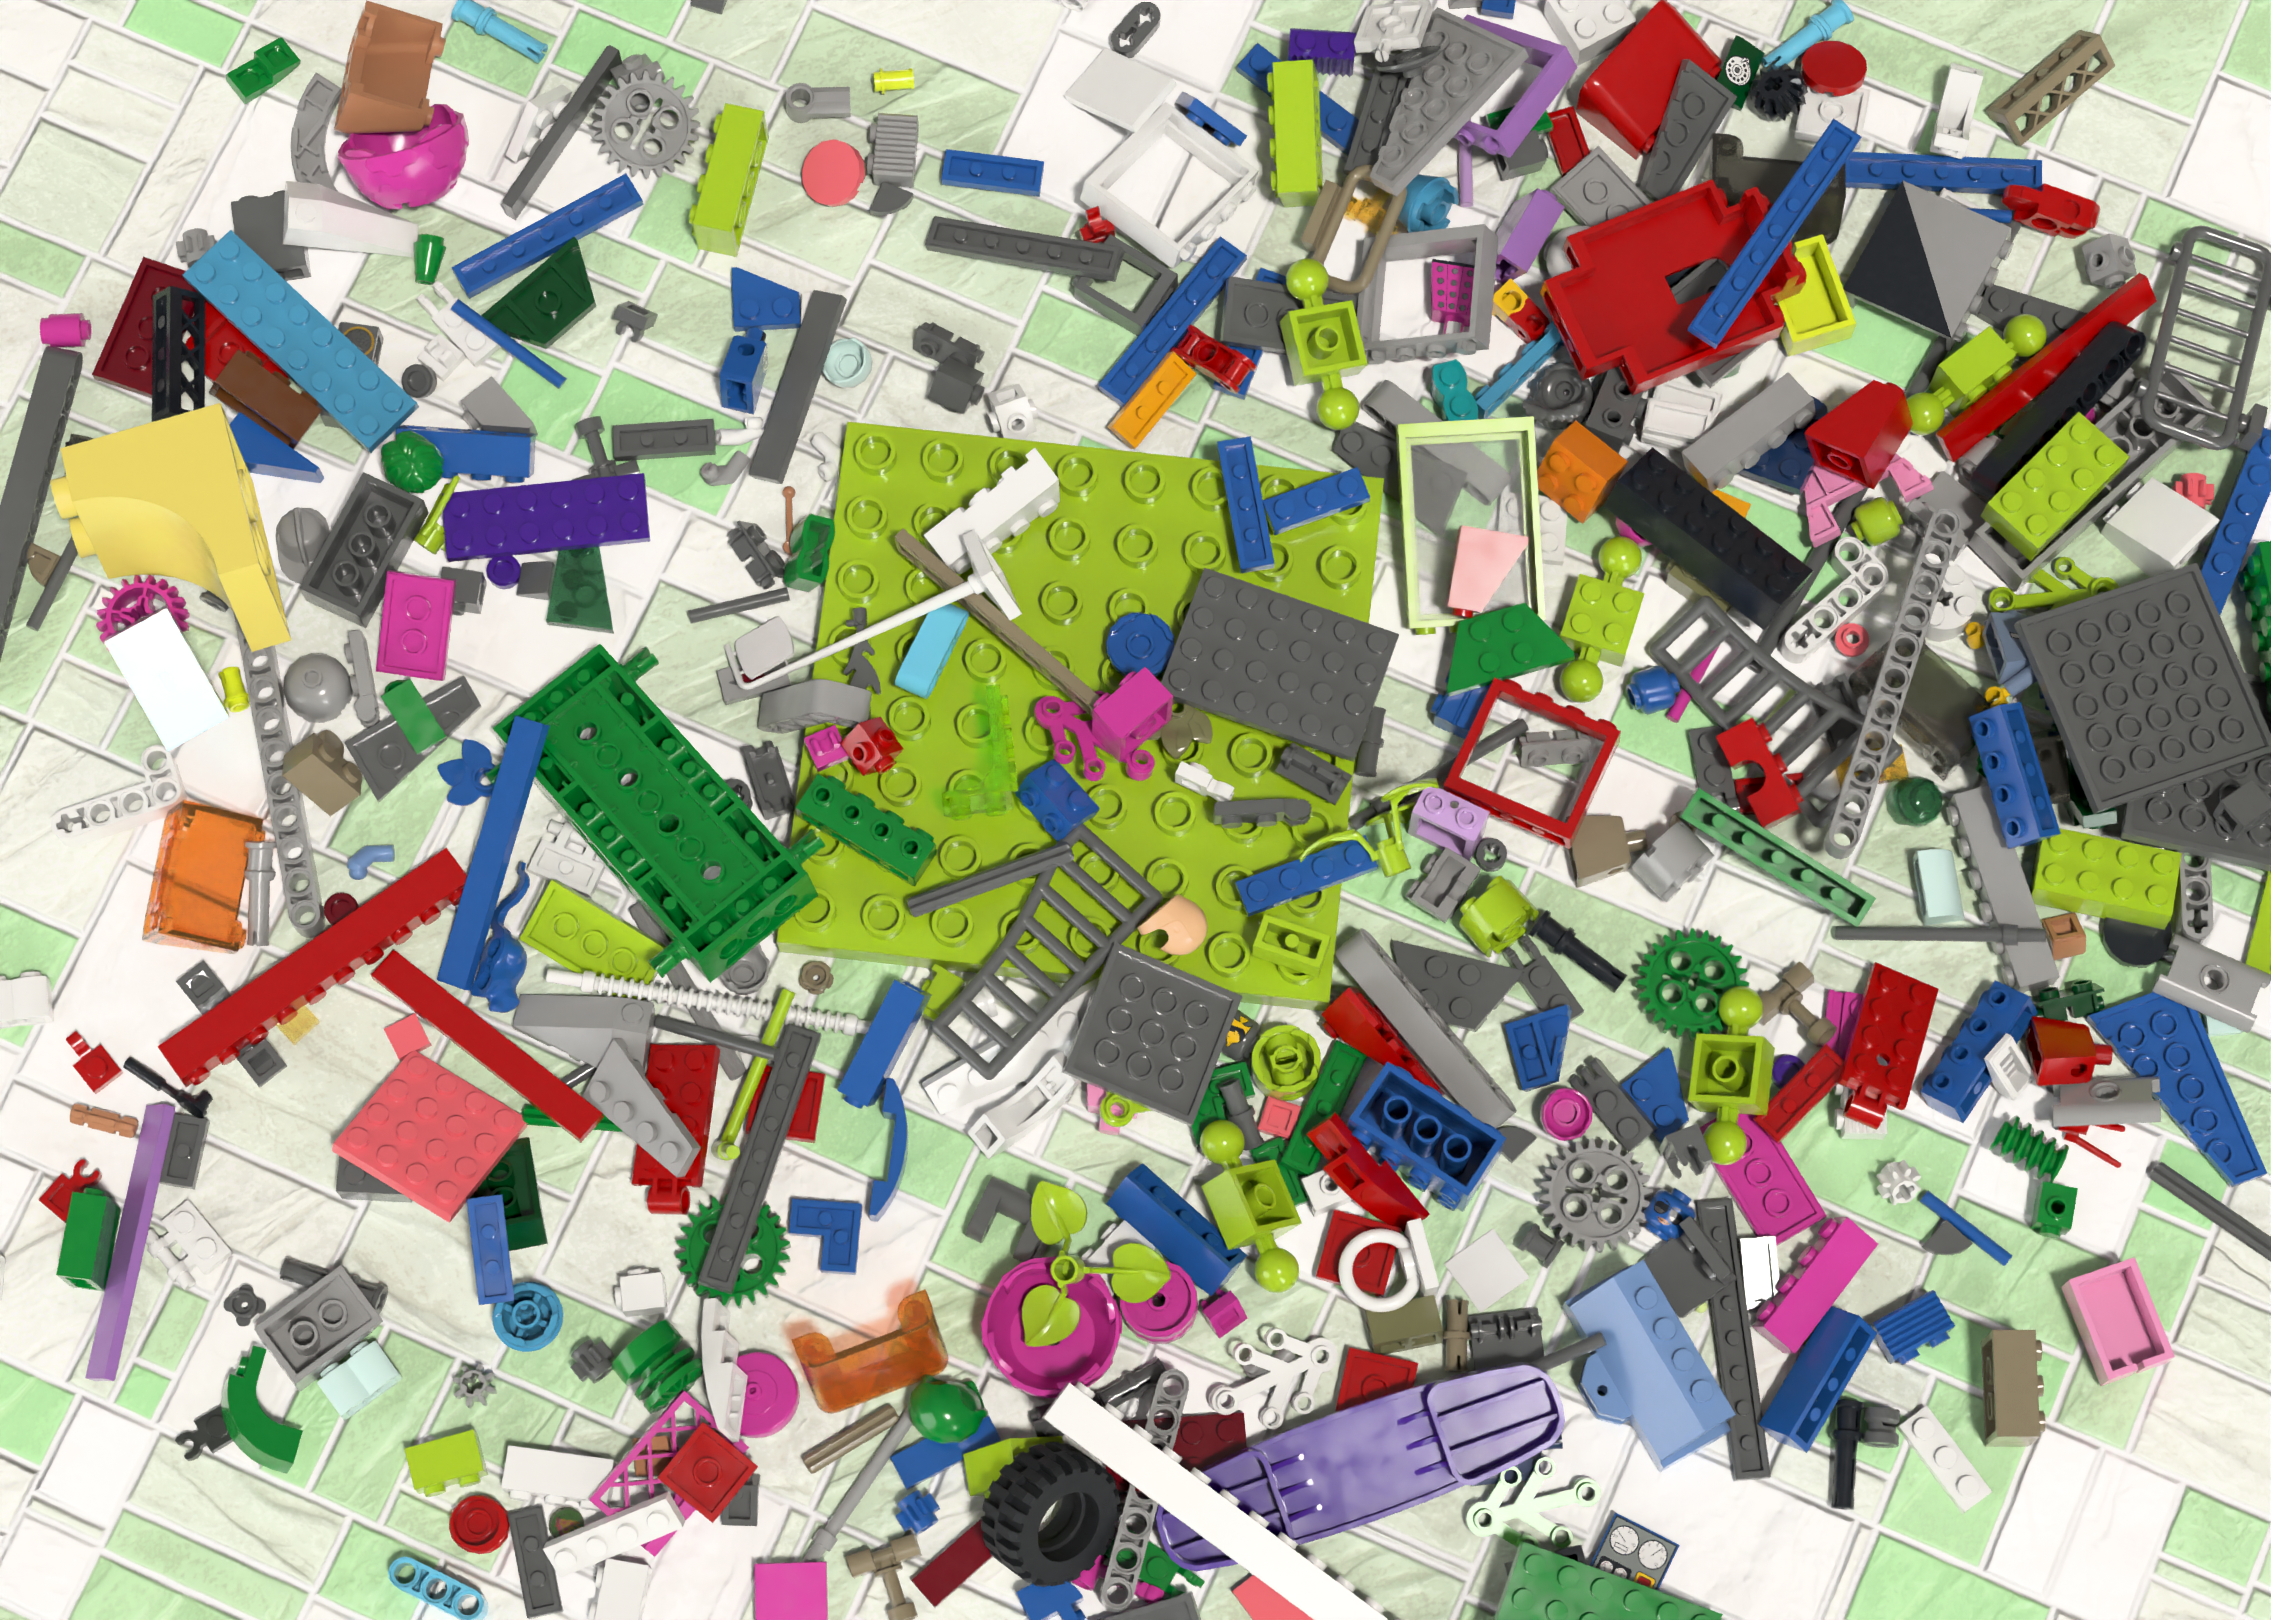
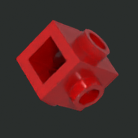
M881 716L858 723L840 743L851 758L854 766L863 776L875 772L883 774L889 771L896 764L894 759L904 750L893 731L888 728Z

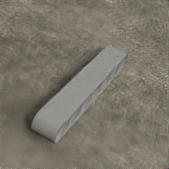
M1360 928L1335 950V955L1344 968L1456 1101L1467 1109L1473 1117L1497 1129L1516 1113L1517 1110L1510 1098L1369 932Z
M1170 1369L1161 1374L1156 1385L1145 1430L1153 1436L1150 1443L1161 1451L1165 1446L1173 1451L1189 1391L1188 1377L1178 1369ZM1168 1379H1176L1182 1385V1392L1179 1395L1170 1396L1164 1391L1163 1383ZM1159 1413H1166L1172 1417L1173 1426L1168 1430H1160L1154 1424V1417ZM1131 1483L1100 1597L1102 1605L1107 1610L1117 1613L1126 1610L1134 1597L1158 1504L1151 1498H1139L1135 1492V1486ZM1132 1516L1142 1518L1146 1525L1145 1531L1140 1534L1129 1532L1126 1527V1520ZM1122 1551L1132 1552L1136 1557V1565L1131 1569L1121 1568L1116 1560L1117 1555ZM1115 1585L1123 1587L1127 1593L1126 1601L1121 1604L1112 1603L1107 1597V1590Z

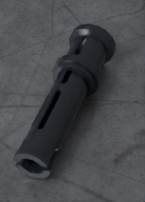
M1546 910L1529 935L1531 937L1537 936L1553 948L1552 952L1555 955L1563 953L1615 993L1628 975L1577 939L1573 928H1565L1551 917L1550 911Z
M1838 1400L1834 1406L1836 1408L1835 1429L1831 1431L1832 1440L1835 1441L1831 1508L1854 1510L1856 1456L1858 1443L1863 1439V1433L1860 1432L1861 1410L1865 1409V1403L1852 1400Z

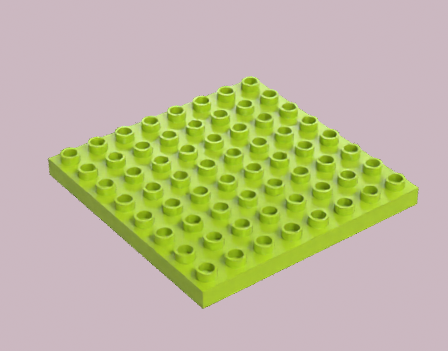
M847 422L834 516L835 536L829 553V569L825 582L816 652L856 633L857 628L854 626L847 627L846 620H853L854 608L862 607L867 609V626L864 627L866 629L945 592L897 550L895 536L902 529H905L926 547L924 534L957 508L963 507L966 511L970 507V500L976 493L983 488L994 489L1002 478L1001 474L1011 466L1014 469H1019L1029 461L1025 455L1034 448H1036L1059 479L1060 502L1057 503L1058 507L1046 517L1038 516L1032 520L1029 528L1018 536H1013L1012 534L1003 540L1001 547L992 553V556L1003 570L1022 612L1021 615L1011 621L1094 692L1103 691L1111 695L1120 688L1119 684L1124 678L1112 667L1107 656V639L1110 629L1120 618L1136 612L1148 615L1153 614L1160 617L1168 624L1174 636L1175 647L1204 568L1369 623L1384 478L1362 476L1370 495V502L1274 535L1266 516L1275 563L1274 568L1240 573L1220 461ZM1256 465L1263 501L1339 474ZM971 567L962 574L957 572L956 574L966 582L968 581V576L974 574V571ZM985 592L980 593L986 600H988L993 606H995L1000 612H1002ZM957 601L950 603L952 605H955L961 609L968 611ZM970 612L966 625L928 699H924L895 685L899 669L927 614L867 639L870 646L874 649L875 655L871 656L868 652H864L862 656L875 669L881 686L880 695L876 694L872 686L867 687V690L872 692L870 704L871 719L881 716L904 749L894 759L896 764L889 771L883 774L875 772L863 776L850 758L818 772L805 742L801 759L795 807L817 774L825 778L831 775L842 781L846 785L845 790L856 796L858 793H862L875 802L874 807L886 813L887 810H890L904 819V825L915 831L916 828H920L929 833L934 838L933 842L936 844L937 854L914 887L797 816L795 808L790 847L806 835L810 829H813L816 836L822 839L825 847L802 864L818 896L779 927L777 945L780 952L931 969L934 964H937L949 971L978 973L1001 944L1019 916L1040 873L918 917H913L907 902L909 897L1047 849L1057 843L1028 808L1022 804L1016 796V791L1029 773L1054 759L1055 747L1050 730L1043 728L1034 715L1037 702L1047 696L1058 697L1065 703L1072 702L1073 700ZM854 645L814 663L812 680L824 679L850 685L856 671L853 670L846 676L844 670L851 658ZM1165 671L1161 675L1156 676V678L1160 682L1163 679ZM1179 703L1172 705L1174 713H1181L1184 710V707ZM1195 708L1205 713L1211 722L1213 736L1210 744L1200 743L1192 739L1186 752L1179 759H1174L1164 748L1161 738L1145 741L1136 750L1148 751L1153 756L1155 765L1152 775L1143 781H1137L1129 777L1126 773L1125 762L1121 761L1119 763L1111 754L1094 745L1097 758H1100L1105 763V771L1100 780L1090 781L1083 774L1084 762L1076 735L1064 728L1066 739L1074 744L1076 751L1072 762L1061 765L1100 808L1093 818L1083 824L1163 896L1162 902L1148 917L1175 895L1180 894L1195 902L1203 910L1207 919L1208 927L1205 940L1199 948L1189 954L1171 955L1162 951V946L1169 938L1167 932L1162 929L1141 935L1136 928L1121 945L1242 996L1241 1002L1325 1011L1329 1007L1342 883L1247 917L1235 882L1295 861L1316 840L1328 834L1348 829L1354 762ZM1047 709L1050 713H1057L1056 710ZM1088 713L1074 716L1081 721L1093 720V717ZM827 722L806 728L805 737L836 725L843 741L854 728ZM1292 742L1352 775L1336 805L1275 772L1282 760L1281 756L1286 747H1290ZM1066 749L1059 750V752L1063 755L1070 754V752ZM1136 760L1139 764H1146L1142 760ZM1181 761L1189 765L1191 762L1201 764L1209 770L1208 774L1212 775L1213 779L1234 787V795L1231 801L1283 798L1305 799L1309 801L1308 803L1312 807L1309 816L1310 820L1305 825L1292 827L1284 821H1277L1276 825L1269 827H1260L1256 825V822L1242 823V826L1238 828H1223L1222 824H1214L1213 822L1214 804L1218 801L1209 795L1205 797L1175 783V773ZM1095 766L1089 767L1092 772L1100 771ZM1080 839L1071 848L1074 855L1073 861L1131 913L1146 899ZM1340 841L1337 843L1316 848L1308 855L1342 844L1346 841ZM1059 866L1056 868L1049 885L1109 938L1122 922ZM1042 898L1033 917L1085 963L1098 947ZM1264 914L1331 936L1330 946L1319 978L1252 956L1253 944ZM1027 929L1025 930L1015 947L1052 981L1066 983L1074 972ZM1008 959L1004 961L994 974L995 976L1029 979ZM1105 962L1083 985L1100 976Z

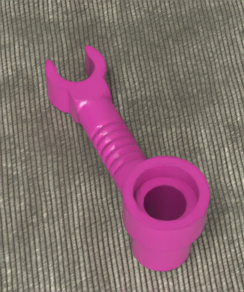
M1099 1555L1094 1561L1095 1565L1089 1571L1083 1570L1080 1573L1081 1577L1070 1582L1085 1590L1093 1591L1100 1578L1104 1580L1108 1567L1103 1564L1105 1556ZM1138 1581L1134 1595L1149 1604L1162 1600L1165 1591Z

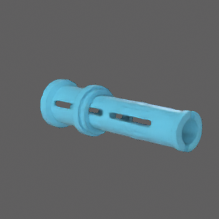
M458 0L451 14L453 20H462L474 27L475 32L479 35H491L536 63L541 62L545 54L542 51L547 52L548 50L547 44L538 41L497 17L495 9L491 7L485 8L473 0Z
M1832 0V5L1819 15L1813 14L1808 20L1809 25L1761 59L1764 68L1774 61H1777L1774 65L1778 66V68L1785 63L1788 65L1819 40L1827 41L1832 38V33L1843 24L1852 23L1854 17L1843 0Z

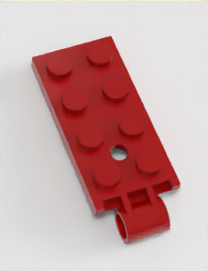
M1877 962L1870 968L1838 1080V1084L1853 1090L1844 1107L1843 1116L1877 1130L1883 1121L1887 1105L1901 1111L1906 1108L1938 994V988ZM1877 1057L1883 1058L1887 1062V1066L1879 1064Z
M651 1044L646 1078L653 1088L660 1090L665 1097L664 1103L671 1113L678 1115L701 1147L685 1177H676L637 1144L632 1185L652 1186L647 1197L648 1210L651 1214L686 1215L690 1208V1192L686 1186L702 1187L720 1049L716 1045Z

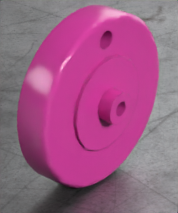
M750 1352L738 1356L737 1366L748 1375L740 1435L747 1438L771 1436L782 1430L796 1413L800 1398L798 1381L788 1365L772 1354Z

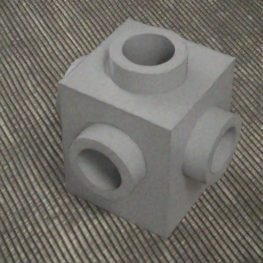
M645 53L643 55L635 54L623 60V64L610 69L617 88H619L618 77L620 75L629 82L631 81V71H634L638 79L643 78L644 70L648 69L650 78L655 79L658 71H662V68L658 61L652 62ZM662 71V80H664L665 75ZM637 93L632 96L631 103L633 106L639 103L648 104L650 100L645 94Z
M2109 233L2082 246L2086 261L2085 271L2091 283L2105 286L2107 289H2115L2123 286L2126 283L2125 280L2137 275L2134 265L2135 254L2130 248L2128 238Z

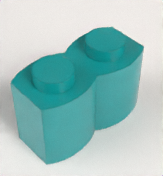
M1454 359L1434 365L1430 390L1434 402L1442 409L1441 420L1443 422L1477 420L1478 406L1473 395L1467 390V375L1461 363Z

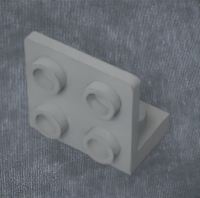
M1941 471L1932 482L1934 490L1921 495L1918 499L1914 498L1906 507L1902 520L1905 525L1923 538L1925 529L1935 511L1942 508L1954 510L1961 519V528L1951 556V560L1954 562L1968 546L1974 532L1986 522L1981 517V514L1987 503L1945 471ZM1944 523L1935 524L1938 531L1942 533L1951 532L1948 525Z

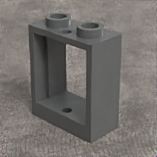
M1110 234L1104 243H1099L1122 247L1124 250L1123 260L1158 281L1136 313L1091 288L1090 286L1095 278L1076 275L1073 281L1075 299L1136 336H1139L1178 287V274Z

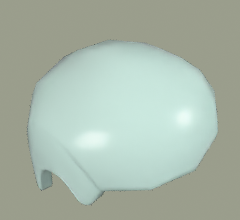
M853 337L839 339L831 344L823 367V373L836 386L842 388L856 387L869 376L872 370V358L868 348L858 339Z

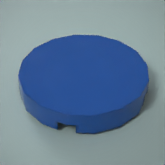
M1141 612L1130 613L1120 618L1111 627L1107 639V656L1110 663L1124 677L1132 671L1138 673L1144 667L1155 677L1161 675L1166 670L1174 650V636L1168 624L1156 615L1141 614Z

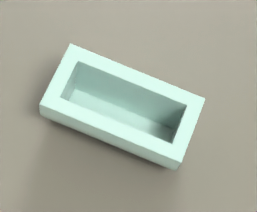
M1946 849L1917 851L1912 859L1923 925L1964 921L1953 852Z

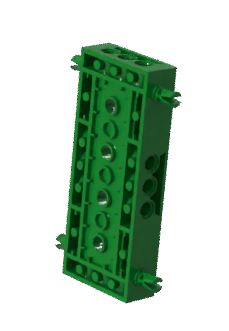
M599 644L497 724L493 730L505 749L515 715L550 726L533 780L534 784L671 938L672 943L648 960L652 968L657 970L661 978L665 977L669 971L686 958L711 983L818 896L802 864L820 849H823L825 844L820 837L816 836L814 830L810 829L793 846L787 848L766 828L637 685L636 681L659 664L657 658L653 653H650L646 646L631 658L630 661L622 665L621 663L618 664L608 651ZM587 728L597 729V733L592 739H580L583 730ZM501 762L485 773V776L493 785H495ZM629 773L638 775V779L633 785H621V780L625 775ZM671 819L679 821V826L675 831L670 833L662 831V826L666 821ZM711 866L720 867L721 873L717 878L712 880L704 878L706 869Z

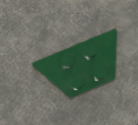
M573 237L481 316L510 337L545 349L549 348L597 307L578 240Z

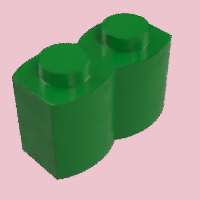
M809 514L796 524L790 537L792 555L788 559L784 571L786 587L809 593L825 580L829 569L827 551L830 549L835 536L833 519Z

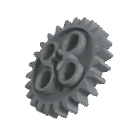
M648 69L644 70L643 78L638 79L634 71H631V81L627 82L620 75L618 77L619 88L611 84L607 85V89L611 94L610 97L600 94L599 100L605 107H595L594 112L602 116V119L594 120L592 126L602 128V131L595 134L594 139L605 140L599 151L606 152L610 150L612 153L609 156L608 162L612 163L619 159L621 161L619 171H623L628 165L632 167L631 175L635 177L639 169H643L645 178H649L651 169H655L658 176L662 177V167L667 166L670 171L674 172L675 165L673 161L676 159L684 164L686 159L682 152H694V148L688 141H698L699 135L691 131V129L700 127L699 121L691 120L692 116L699 113V109L688 107L694 100V97L691 95L683 98L684 84L676 89L672 87L674 84L673 76L665 83L662 81V71H658L655 79L650 78ZM637 93H643L648 96L650 104L645 109H637L631 103L632 96ZM661 98L663 103L655 113L652 125L655 128L648 127L637 148L631 149L630 146L641 128V122L638 120H646L656 100ZM665 110H672L677 113L679 120L673 126H666L660 120L661 113ZM620 122H627L632 125L633 134L627 138L619 137L615 132V126ZM654 138L661 142L662 150L652 155L645 151L643 145L646 140Z
M1593 1138L1589 1140L1586 1149L1577 1141L1574 1145V1153L1566 1147L1562 1149L1564 1160L1557 1157L1552 1158L1551 1163L1556 1170L1546 1168L1543 1173L1551 1181L1541 1182L1539 1186L1540 1189L1548 1192V1194L1539 1197V1203L1549 1204V1207L1543 1210L1542 1217L1553 1216L1554 1219L1550 1222L1548 1228L1560 1227L1562 1229L1558 1236L1559 1240L1567 1235L1572 1237L1570 1242L1571 1248L1578 1241L1583 1242L1584 1252L1589 1250L1591 1244H1596L1598 1252L1602 1253L1605 1243H1608L1614 1251L1618 1247V1238L1625 1244H1628L1631 1240L1628 1231L1636 1235L1641 1232L1636 1221L1640 1223L1647 1222L1645 1214L1641 1210H1645L1650 1204L1644 1198L1653 1194V1189L1643 1187L1649 1181L1650 1175L1639 1176L1638 1172L1643 1167V1162L1632 1165L1630 1161L1634 1153L1631 1151L1624 1157L1620 1155L1621 1144H1618L1612 1151L1609 1150L1607 1139L1603 1141L1601 1148H1596ZM1577 1168L1586 1169L1591 1176V1180L1586 1183L1577 1182L1572 1172ZM1611 1175H1619L1624 1179L1625 1187L1615 1190L1608 1185L1607 1178ZM1566 1188H1572L1573 1190L1578 1191V1192H1582V1193H1584V1194H1581V1193L1569 1194V1193H1566L1565 1189H1566ZM1593 1189H1598L1599 1196L1602 1197L1598 1203L1592 1202L1593 1197L1589 1195ZM1610 1198H1624L1627 1203L1621 1204ZM1570 1202H1578L1584 1207L1585 1214L1580 1217L1571 1216L1566 1209V1205ZM1607 1208L1615 1210L1619 1215V1221L1614 1224L1605 1222L1602 1219L1601 1211Z

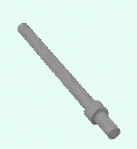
M908 1407L825 1528H820L813 1537L814 1544L801 1562H818L826 1550L831 1551L838 1540L836 1535L913 1425Z

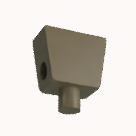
M1570 816L1566 817L1564 823H1567ZM1585 816L1571 848L1568 849L1576 888L1627 871L1631 865L1630 853L1648 849L1645 830L1625 832L1622 816Z

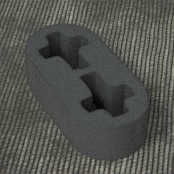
M1151 2L1138 3L1111 35L1112 51L1128 58H1133L1160 27L1161 13L1159 8ZM1140 15H1152V22L1146 20L1140 27H1138L1140 24ZM1133 33L1131 38L1132 46L1126 44L1121 47L1120 38L1126 40Z

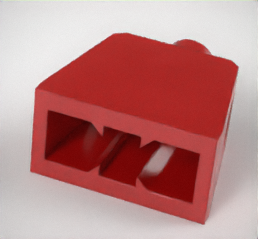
M2032 1016L2025 1045L2038 1086L2088 1083L2092 1078L2095 1065L2111 1064L2113 1056L2112 1046L2108 1044H2094L2090 1029L2085 1024Z

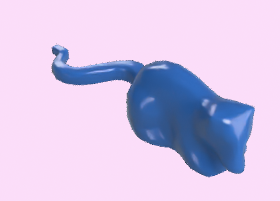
M520 862L517 873L520 876L517 889L505 898L494 911L491 921V929L494 934L483 950L479 972L471 989V995L488 999L490 1004L489 1010L492 1012L507 1013L515 1009L520 1003L516 994V986L524 975L527 966V954L521 943L513 938L511 932L504 927V921L508 911L520 902L529 888L530 878L525 872L526 863Z

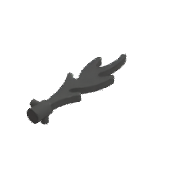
M862 607L854 608L853 620H846L847 627H856V633L864 630V627L867 626V609ZM865 640L854 645L844 674L848 676L855 670L856 672L850 686L867 690L868 686H872L876 694L880 695L881 686L877 673L870 662L862 656L864 652H868L871 656L875 655L874 649ZM871 705L868 720L871 719Z

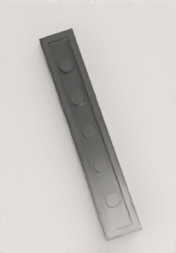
M609 45L605 48L502 199V204L508 217L517 220L599 99L600 94L603 93L613 77L610 69L622 64L620 52L615 47Z
M938 216L933 218L925 243L928 251L1116 282L1124 256L1123 248L1118 246Z
M814 290L749 472V475L755 479L783 484L847 302L843 295Z

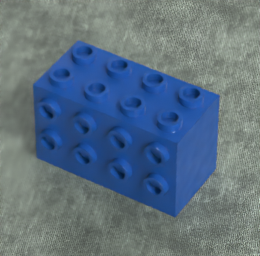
M1388 1061L1350 1116L1347 1126L1352 1132L1351 1135L1356 1137L1367 1151L1379 1157V1164L1387 1161L1395 1172L1399 1170L1408 1176L1407 1181L1413 1187L1422 1192H1425L1426 1189L1438 1196L1437 1201L1451 1211H1454L1456 1208L1462 1212L1465 1210L1500 1157L1506 1141V1137L1502 1136V1133L1495 1127L1482 1123L1464 1107L1451 1103L1436 1089L1429 1085H1423L1414 1079L1408 1071L1399 1066H1394Z

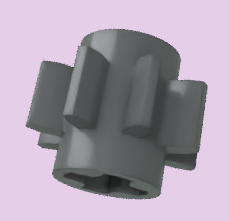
M590 1339L572 1353L571 1357L576 1363L570 1368L582 1382L589 1378L595 1384L612 1371V1363L609 1360L615 1355L603 1340L596 1345Z

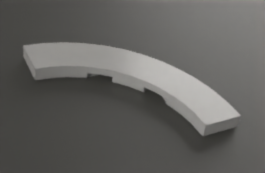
M315 73L299 101L294 127H292L291 131L292 166L297 182L320 184L338 192L329 175L325 147L328 125L340 100L342 88L320 74Z

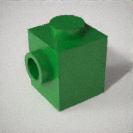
M2043 1181L2037 1187L2031 1228L2040 1230L2039 1234L2044 1237L2060 1238L2061 1235H2066L2072 1228L2078 1188Z

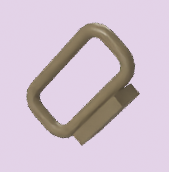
M1365 164L1354 168L1345 178L1342 187L1337 183L1325 180L1301 238L1305 248L1308 251L1314 252L1312 259L1324 265L1355 188L1360 180L1370 178L1374 165ZM1406 187L1397 197L1393 195L1360 276L1354 281H1346L1328 274V289L1353 295L1362 292L1369 286L1406 201Z

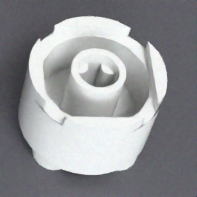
M1948 565L1937 599L1940 602H1937L1925 636L1929 638L1928 640L1942 642L1957 637L1968 625L1976 610L1978 600L1976 587L1964 570L1957 565ZM1924 584L1915 585L1919 593L1923 595L1931 594L1928 586ZM1914 615L1905 616L1909 624L1913 626L1921 625L1918 617Z

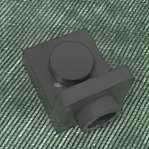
M752 1474L723 1510L721 1525H758L760 1474Z

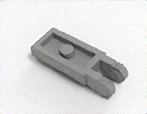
M359 629L348 632L350 643L344 644L348 664L353 663L355 675L350 676L354 696H360L354 704L356 715L361 725L369 729L378 724L381 717L379 716L380 712L367 640Z

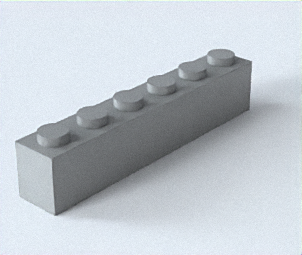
M1989 785L1953 794L1948 803L1949 806L1946 807V814L1950 825L1957 828L1960 837L1957 839L1958 850L1961 857L1968 860L1971 869L1968 871V877L1972 889L1979 892L1982 901L1979 903V909L1985 923L1989 922L1991 928H2003V925H2018V928L2043 929L2016 849H2008L2006 840L2002 835L2001 823L1996 807L1992 802ZM2047 938L2046 943L2018 942V946H2004L2003 942H1991L1994 953L1996 955L2000 954L2004 964L2001 972L2005 985L2025 993L2053 985L2060 977Z

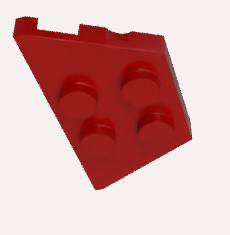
M205 299V377L214 383L238 349L243 353L250 351L263 361L261 366L273 374L274 371H277L288 380L290 379ZM192 336L187 339L185 344L189 350L194 347V338Z

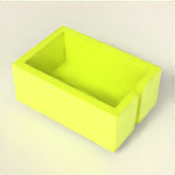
M1823 234L1795 242L1791 252L1805 268L1807 275L1806 283L1799 294L1774 304V306L1778 305L1781 308L1786 322L1780 337L1788 357L1850 339L1856 327L1855 318Z

